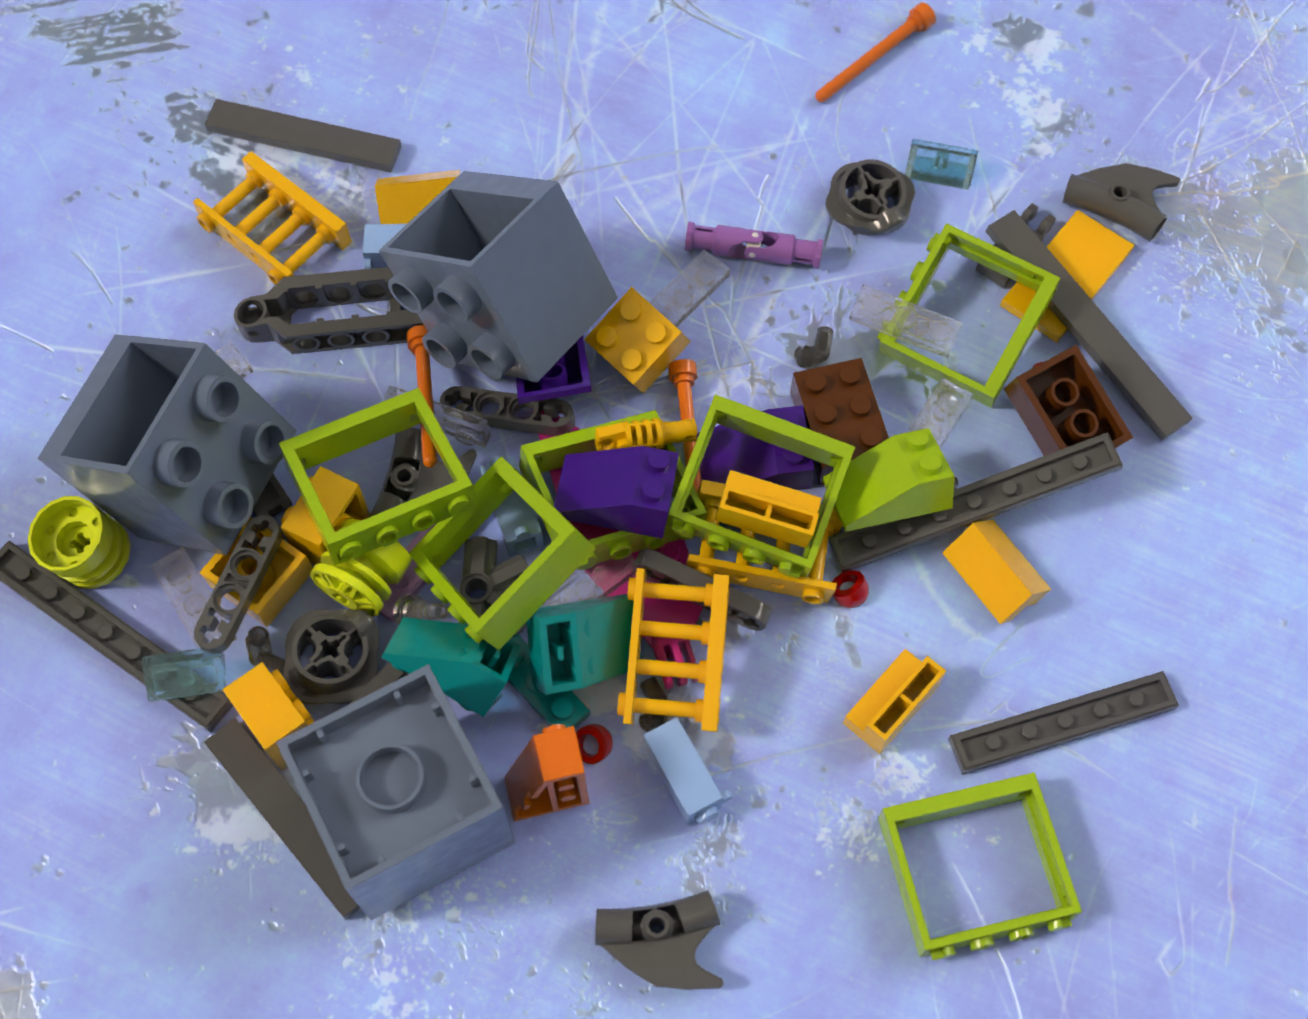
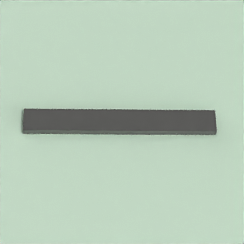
M1015 210L987 227L985 232L998 248L1061 278L1057 291L1048 307L1162 441L1193 419Z
M1107 432L955 489L952 509L848 532L844 531L830 536L829 540L843 573L963 529L974 522L987 520L1122 469L1123 464Z
M8 540L0 549L1 583L211 733L232 708L233 704L225 693L69 582L39 565L31 555Z

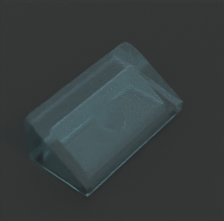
M912 139L905 175L912 180L969 189L978 150Z
M199 648L142 657V668L149 702L221 692L226 687L225 655L223 652L214 655L208 654Z

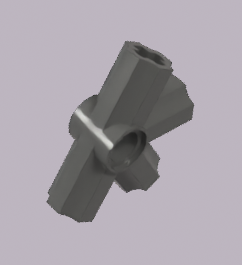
M473 536V538L465 541L463 575L459 591L477 613L482 616L528 568V565L521 554L496 566L497 540H492L485 536ZM482 589L486 591V594L479 599L469 597L475 590ZM526 623L514 634L515 636L523 632L527 626Z

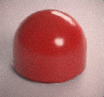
M845 571L832 581L837 583L833 598L839 605L846 608H856L866 601L869 594V586L860 571ZM845 582L855 583L849 589L840 590L841 585Z
M588 724L576 731L581 759L584 763L596 764L610 754L613 747V739L607 728L599 724ZM588 734L594 736L598 741L599 750L595 755L588 754L584 750L583 743Z

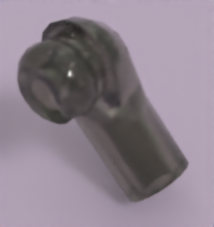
M826 326L817 328L814 345L810 347L804 345L803 349L799 346L794 351V359L797 365L804 369H810L828 360L834 330Z
M262 626L252 627L248 632L245 642L249 662L253 666L263 662L270 673L278 669L283 676L285 659L272 653L268 630Z
M650 677L639 685L645 698L669 700L656 677ZM643 714L639 717V725L642 730L649 732L666 723L668 716Z

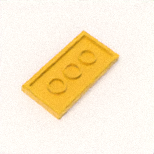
M1077 210L1047 245V248L1090 299L1093 300L1129 256L1135 245ZM1016 282L1002 299L1000 306L1019 319H1022L1036 291ZM1047 307L1036 327V330L1056 343L1068 331L1049 307Z

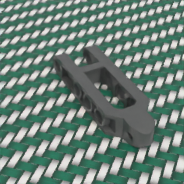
M389 267L283 277L267 294L244 299L237 305L234 311V320L244 339L253 343L275 341L291 354L407 343L408 330L417 325H424L418 314L404 310V307L391 294L388 288V281L394 275ZM390 300V311L386 312L387 315L359 317L357 314L351 315L352 318L324 321V318H317V322L291 324V315L298 309Z

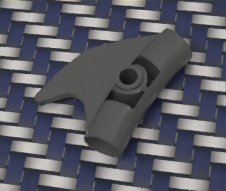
M1128 163L1098 168L1079 175L1071 174L1062 203L1107 218L1150 242L1160 231L1168 217L1159 210L1153 199L1152 192L1159 188L1176 187L1179 185L1180 178L1153 168Z
M408 428L396 433L388 473L369 517L454 482L445 464L438 459L436 466L433 468L424 466L420 429ZM474 449L468 450L458 458L467 475H469L477 457L476 450Z
M708 890L682 899L655 905L597 909L595 945L601 946L625 968L651 985L681 990L720 989L724 983L720 977L701 968L695 960V952L701 941L715 926L720 925L716 907ZM653 925H661L664 930L661 933H653L650 928Z

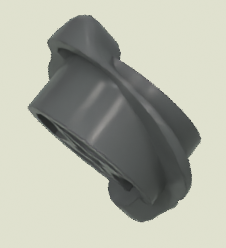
M868 159L849 163L839 168L832 177L830 191L825 203L826 210L833 220L845 225L856 233L863 235L890 233L900 229L908 220L911 203L915 196V188L908 176L897 171L886 162ZM853 186L854 195L848 199L845 189ZM892 196L894 207L888 209L887 198Z
M320 609L308 612L295 621L286 637L283 678L302 703L344 704L352 702L377 675L379 633L373 617L365 610ZM311 644L314 655L309 658L310 663L303 668L300 664L301 656L306 647ZM358 645L363 653L359 663L353 669L348 658L353 654L352 649ZM327 676L337 677L333 679H324Z

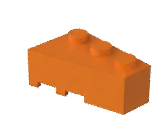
M563 724L551 725L542 729V733L533 735L504 777L513 822L590 804L584 767L574 726L565 727Z

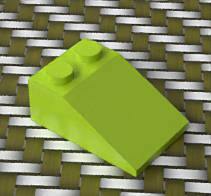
M929 428L893 435L850 461L834 508L845 532L952 509L955 475ZM832 472L823 477L825 488L828 485Z

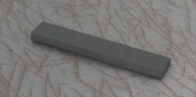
M220 99L215 100L204 124L208 132L391 173L402 148L400 139Z
M1164 671L956 733L950 735L948 740L963 775L1177 709L1179 704Z
M236 718L232 719L204 741L205 745L343 918L347 920L360 907L346 891L305 803Z

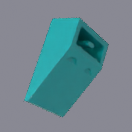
M628 594L540 607L526 622L532 685L545 695L582 689L627 673L634 604L633 600H628Z
M403 617L381 658L390 662L395 669L409 674L429 664L446 696L457 701L465 710L475 712L484 717L506 685L521 645L509 639L498 651L484 639L479 644L473 640L465 631L469 624L463 625L461 623Z

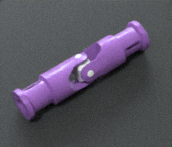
M690 221L688 222L685 239V251L698 249L712 251L713 255L743 258L783 265L801 263L813 265L817 269L820 266L823 239L810 241L796 239L795 235L765 232L725 225H717L714 228L695 225L694 222ZM761 244L766 245L767 247L761 248Z

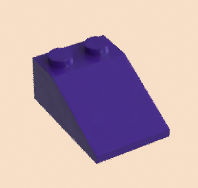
M583 335L538 382L516 378L519 404L592 392Z
M803 405L762 411L807 428ZM722 425L715 427L700 465L701 481L703 479L726 484L729 471L732 470L791 489L802 490L811 489L814 475L813 459Z
M646 446L567 454L563 463L554 507L569 521L663 539L679 453Z

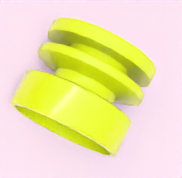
M64 496L50 501L38 511L30 525L27 539L30 554L39 565L57 574V576L79 588L96 589L109 584L121 574L129 560L131 548L128 532L125 528L95 504L79 496Z
M351 518L347 519L343 522L339 530L347 526H350L354 523H357L361 520ZM398 541L389 546L378 547L362 554L355 560L352 558L335 566L328 551L321 555V563L316 564L310 572V577L324 593L349 609L365 610L374 617L378 616L384 604L382 601L388 600L391 596V589L388 584L393 585L400 582L410 566L412 558Z

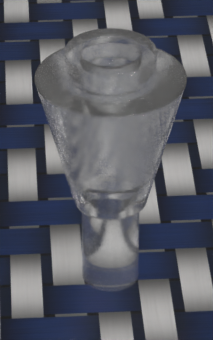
M414 594L401 596L396 601L393 610L394 619L398 626L403 617L433 620L445 618L448 614L445 604H433Z

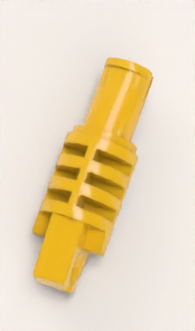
M652 418L651 421L649 419H642L640 423L638 420H632L630 424L628 421H622L621 423L596 428L595 446L597 451L636 446L662 449L672 443L696 442L697 425L693 418L672 422H663L662 419Z

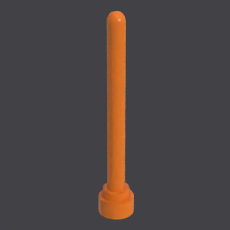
M920 2L912 8L904 24L820 88L815 94L816 100L818 102H825L914 31H926L936 22V16L932 8L924 2Z
M417 325L408 330L407 345L416 358L417 387H419L434 414L430 354L422 342L423 336L428 331L424 325ZM420 423L423 464L428 468H433L437 464V450L423 424Z
M690 359L675 360L668 365L669 380L678 390L681 421L691 418L695 420L691 387L697 379L696 363ZM683 442L685 468L696 442ZM700 467L693 483L697 492L701 484Z

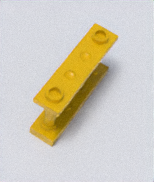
M252 151L242 158L247 172L245 174L246 179L212 209L199 198L193 201L198 213L196 220L201 227L209 233L214 231L267 273L268 278L274 285L283 277L294 276L293 273L324 244L333 243L343 251L352 242L347 224ZM254 189H263L267 192L269 197L235 227L223 218ZM285 206L293 214L259 245L246 236L278 207L283 208ZM301 225H310L315 229L316 234L283 264L270 255Z
M702 479L697 493L707 511L705 521L719 525L720 522L715 521L725 484ZM833 508L808 577H788L778 571L779 567L772 566V570L750 566L751 562L745 560L742 557L743 554L737 552L736 563L714 559L715 549L710 547L705 539L701 541L699 555L689 554L685 565L714 578V574L729 575L731 584L801 597L804 602L810 604L828 603L836 591L837 583L823 581L829 536L839 533L842 523L835 508ZM741 529L740 534L755 538L754 532ZM776 539L775 547L790 552V543Z
M637 568L636 578L630 577L628 582V600H633L634 604L626 693L619 692L617 715L624 716L623 724L634 725L635 713L695 718V722L702 723V731L718 732L730 576L714 574L713 584L706 583L705 587L646 582V570ZM645 598L704 602V606L711 607L710 622L703 621L702 625L643 621ZM642 636L699 640L701 645H708L707 660H700L699 664L640 659ZM638 674L698 679V683L705 684L704 699H696V702L636 698Z

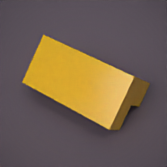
M460 169L377 179L375 192L380 224H408L461 174Z
M730 470L715 521L806 548L815 531L822 498Z
M993 519L972 523L942 552L1000 624L1010 622L1025 607L1036 604L1051 590Z
M904 649L844 718L843 724L876 752L881 754L939 687L946 670L929 656L920 661L907 649Z

